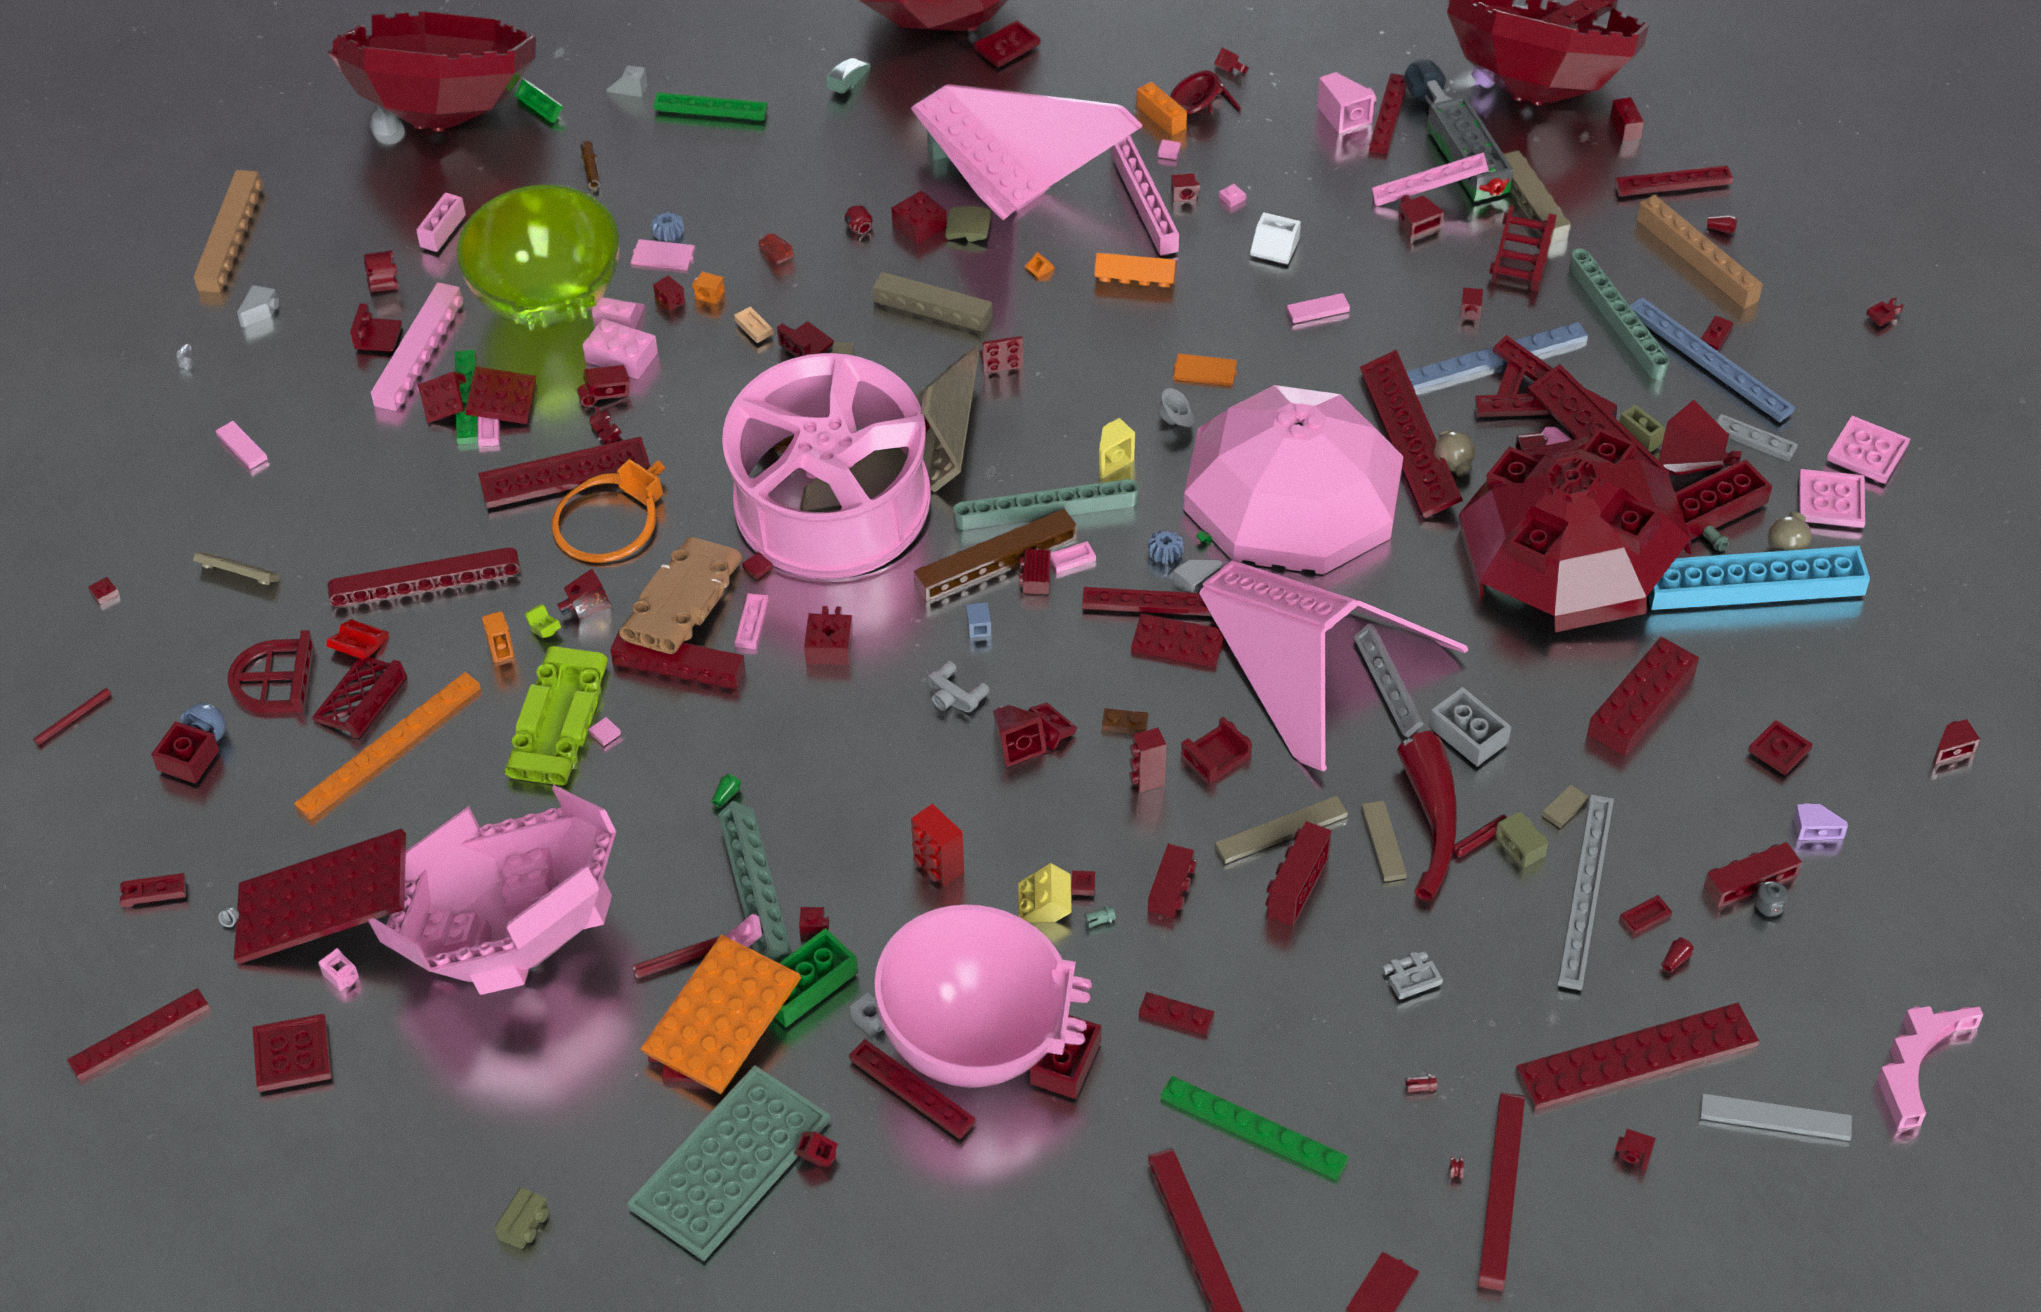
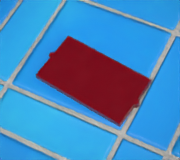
M1382 1251L1346 1307V1311L1395 1312L1417 1278L1419 1271L1403 1263L1402 1259L1398 1260Z

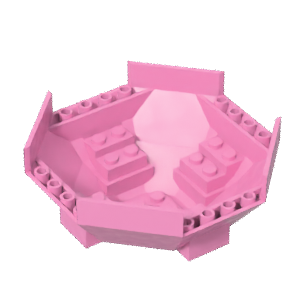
M553 785L552 789L561 808H551L537 814L530 813L524 817L510 818L496 824H486L480 827L468 806L406 851L404 910L390 914L386 925L374 918L368 919L381 943L430 972L473 982L480 995L524 985L529 968L538 966L581 930L603 925L605 922L612 894L603 875L616 834V830L606 810Z

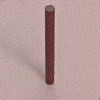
M107 688L103 689L33 738V741L39 746L111 695V692Z

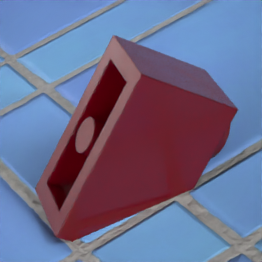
M1967 719L1947 724L1933 760L1935 764L1976 753L1980 738Z

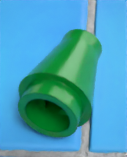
M731 774L721 777L715 794L711 799L712 804L722 808L726 802L740 791L741 782L739 779Z

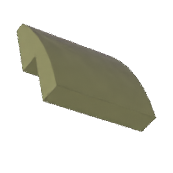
M975 206L951 208L945 232L946 238L951 240L966 237L968 242L986 239L992 214L991 209Z

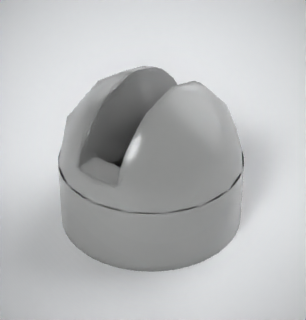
M234 907L225 908L219 913L220 923L225 927L234 926L238 920L239 911Z

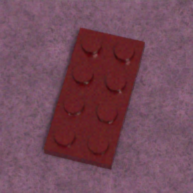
M1140 614L1131 644V652L1216 668L1225 637L1220 629L1216 627Z

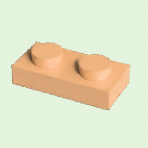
M751 306L734 315V321L756 343L773 335V328Z

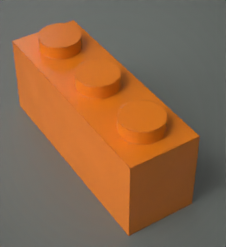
M1151 81L1137 89L1136 106L1169 135L1173 136L1186 129L1187 111Z

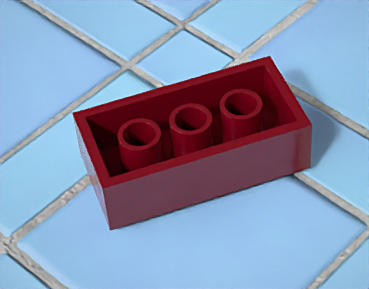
M1308 821L1304 823L1302 829H1297L1293 846H1288L1284 863H1279L1275 880L1271 879L1267 886L1266 892L1269 895L1265 906L1268 907V917L1291 926L1294 925L1329 858L1332 830Z

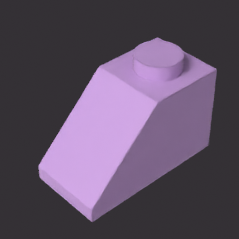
M1797 804L1793 816L1798 840L1844 839L1848 823L1821 804Z

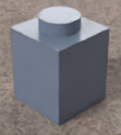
M988 602L967 604L966 616L969 637L991 636Z

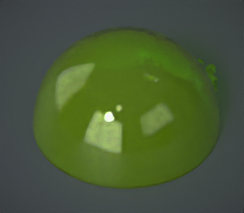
M533 185L503 193L480 207L469 218L460 234L457 246V259L469 289L487 309L506 321L529 327L530 331H532L534 328L563 325L575 321L579 317L587 318L586 313L602 299L615 276L619 260V234L613 216L594 197L565 186Z

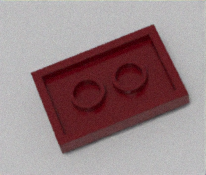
M1016 20L974 43V48L995 66L1000 67L1040 45L1041 38Z

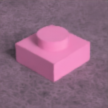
M1232 184L1219 191V198L1231 208L1245 201L1246 194L1235 184Z

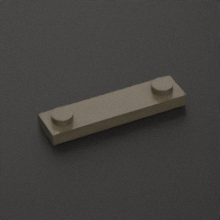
M208 552L194 554L193 561L201 563V567L209 569L217 567L255 578L257 583L270 585V582H278L280 578L278 572Z

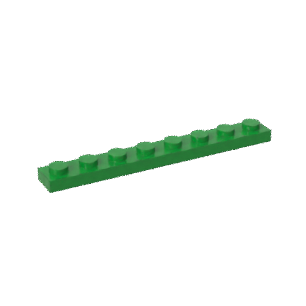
M1171 1076L1161 1092L1162 1100L1338 1180L1348 1162V1155L1177 1077Z

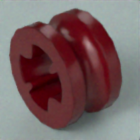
M1451 1156L1449 1167L1450 1179H1453L1455 1176L1463 1179L1464 1157L1455 1159L1454 1156Z

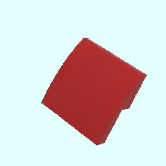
M351 619L340 624L339 633L327 638L326 647L364 660L383 644L389 632Z

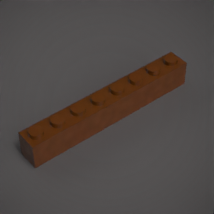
M1065 509L1053 512L1048 516L1017 527L1002 535H997L990 540L978 543L946 558L939 559L927 566L920 567L914 571V585L925 601L928 602L1019 564L1020 557H1025V549L1027 548L1029 550L1031 548L1033 550H1052L1076 540L1077 525Z

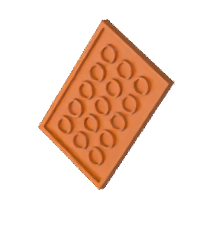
M721 934L640 1049L642 1053L722 1094L801 979L800 974Z

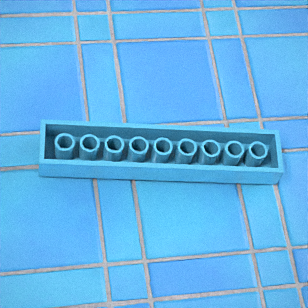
M1860 546L1676 558L1649 593L1648 600L1651 610L1860 596L1866 594L1870 576Z

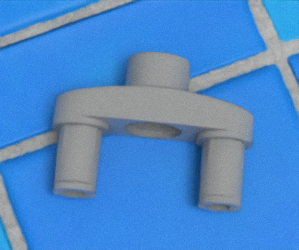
M947 661L940 669L933 671L926 677L929 687L935 693L932 695V701L942 711L953 706L964 712H971L990 693L989 687L983 682L979 683L969 693H966L947 680L957 672L955 664L951 661Z

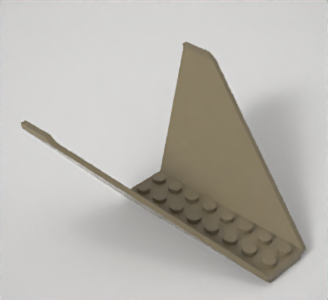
M978 345L969 352L962 354L958 361L950 364L947 370L916 395L921 406V414L925 415L930 424V428L926 431L923 460L928 472L930 488L934 492L961 472L979 356ZM899 447L874 450L856 462L849 470L871 500L883 492L897 478L906 462L907 456ZM819 478L815 479L803 490L800 506L802 511L817 512L842 507L830 485Z

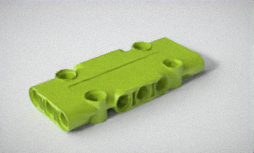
M555 646L547 649L542 665L536 671V684L530 685L517 721L516 734L512 738L513 748L504 769V773L508 777L561 786L568 782L572 767L578 761L577 752L579 746L583 747L596 711L598 695L601 693L600 684L608 664V658L604 654Z

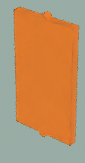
M1178 353L1176 364L1173 367L1175 369L1173 380L1233 386L1234 376L1237 375V360Z

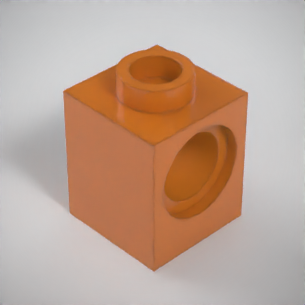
M701 272L698 278H695L692 285L695 299L718 304L725 292L724 278Z

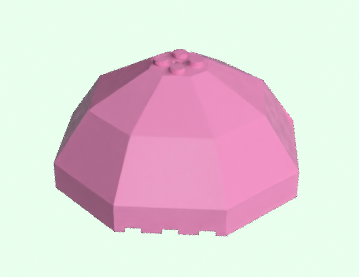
M1274 385L1228 408L1198 428L1184 491L1183 510L1212 537V540L1232 561L1242 563V560L1255 562V565L1272 567L1273 564L1285 566V569L1302 571V569L1315 570L1316 574H1325L1391 539L1403 455L1341 394Z

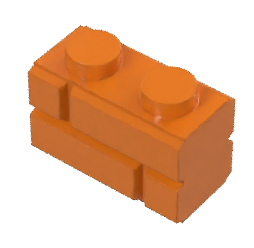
M499 611L483 616L482 623L493 662L497 663L513 658L515 656L503 612Z

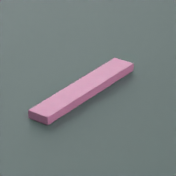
M1484 152L1373 187L1372 192L1376 207L1399 200L1404 195H1415L1489 171Z

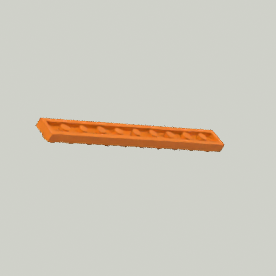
M464 672L294 803L295 808L311 821L481 689L480 683Z

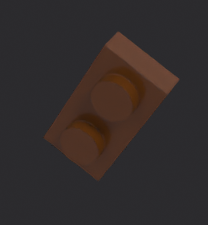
M1104 708L1102 731L1128 734L1147 731L1148 712Z

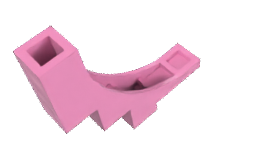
M1930 1006L1922 1008L1913 1007L1907 1010L1903 1020V1026L1907 1035L1894 1038L1890 1049L1894 1063L1881 1067L1877 1078L1897 1129L1920 1126L1925 1117L1926 1111L1920 1097L1918 1083L1919 1067L1923 1057L1945 1036L1955 1031L1978 1028L1983 1017L1980 1006L1973 1008L1963 1007L1950 1012L1940 1011L1936 1014L1933 1013Z

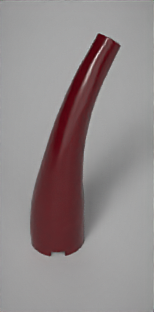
M1423 731L1412 735L1413 741L1404 745V742H1402L1397 748V753L1421 802L1432 833L1430 866L1428 871L1422 873L1414 893L1421 900L1432 901L1443 882L1451 861L1456 838L1457 802L1452 769L1445 747L1438 734L1434 735L1432 731Z

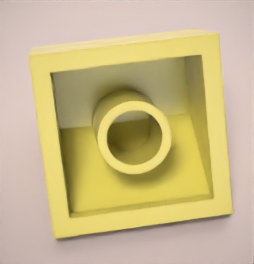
M1120 418L1109 422L1102 430L1099 447L1100 479L1107 477L1134 461L1135 432Z

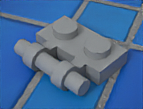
M1425 951L1418 954L1417 952L1410 953L1406 958L1391 960L1389 964L1381 967L1384 975L1393 973V975L1389 976V983L1399 1000L1442 984L1443 978L1433 961L1423 964V961L1428 960V955ZM1409 966H1412V967H1413V968H1410V969H1407V970L1404 971V968H1406V967H1409Z

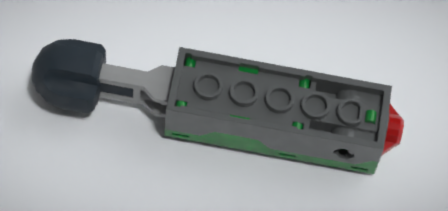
M1417 59L1410 63L1404 75L1406 87L1413 97H1418L1420 101H1428L1430 104L1427 128L1448 161L1451 163L1484 152L1489 171L1461 180L1473 200L1478 201L1510 193L1513 168L1466 96L1453 99L1444 94L1443 89L1446 84V78L1440 68L1431 60Z

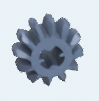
M670 211L654 215V219L651 220L654 238H658L659 242L663 240L665 242L670 240L675 242V238L680 239L684 233L682 217L678 216L676 212L671 214Z
M1159 529L1158 534L1152 533L1151 539L1148 542L1149 556L1155 562L1161 561L1163 565L1165 562L1172 564L1174 560L1179 561L1184 552L1182 537L1178 536L1177 532L1170 533L1169 529L1166 532Z

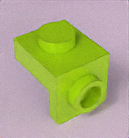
M543 604L525 613L531 631L542 638L554 635L555 631L561 628L559 621L548 615Z

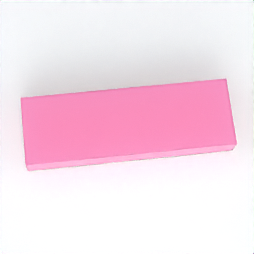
M1343 293L1286 306V311L1293 324L1349 312L1350 306Z
M234 421L215 430L216 435L249 469L267 460L266 454Z
M747 593L734 642L735 647L757 649L769 602V595Z

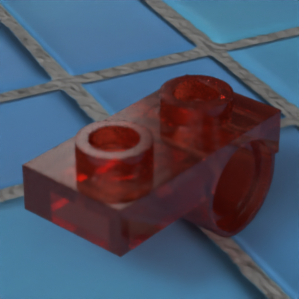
M767 234L763 239L758 240L759 247L769 254L770 260L775 266L794 258L792 244L778 235Z

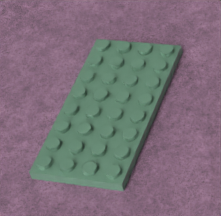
M754 1065L628 1201L627 1207L698 1258L705 1261L795 1161L797 1156L794 1155L802 1132L815 1131L820 1133L831 1120V1116Z

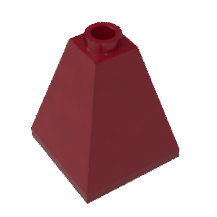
M1012 705L998 707L996 710H993L998 740L1006 768L1047 753L1040 715Z

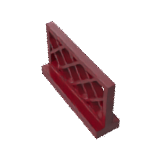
M370 657L364 660L358 658L312 716L313 721L348 731L351 737L359 739L406 679L407 674L401 661L393 659L391 663ZM363 664L371 666L370 668L359 671ZM386 669L382 675H376V672ZM373 673V678L365 681L361 680V677ZM358 679L359 683L347 687L350 681ZM373 685L370 690L364 691V687ZM361 689L360 694L349 696V693ZM346 694V699L335 702L337 697ZM361 700L358 706L352 707L351 703ZM349 706V709L337 713V708ZM334 711L333 715L323 717L326 712ZM349 716L345 723L339 721V719Z

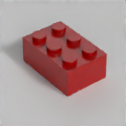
M932 803L911 818L913 861L918 867H923L934 882L937 881L944 887L964 873L963 831Z

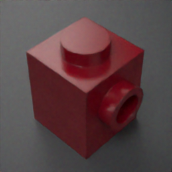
M801 907L799 920L801 942H808L825 928L829 931V917L825 916L824 907Z

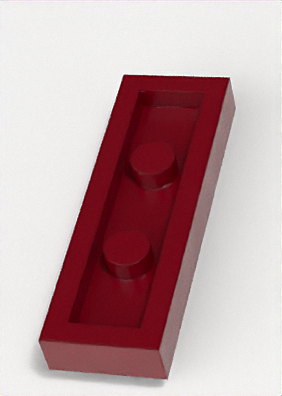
M1146 992L1139 1009V1016L1206 1036L1215 1013L1212 1010Z

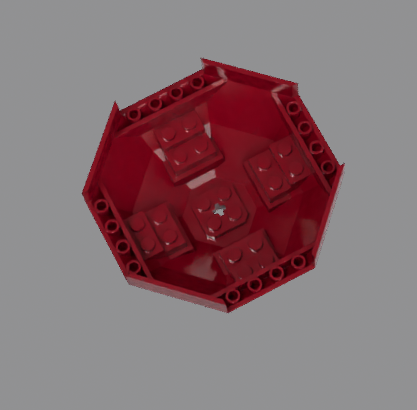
M1598 428L1591 438L1584 437L1522 451L1509 446L1486 474L1487 480L1459 513L1460 532L1480 598L1483 595V584L1555 616V632L1646 614V597L1683 548L1685 553L1691 555V537L1667 471L1637 459V443L1602 428Z

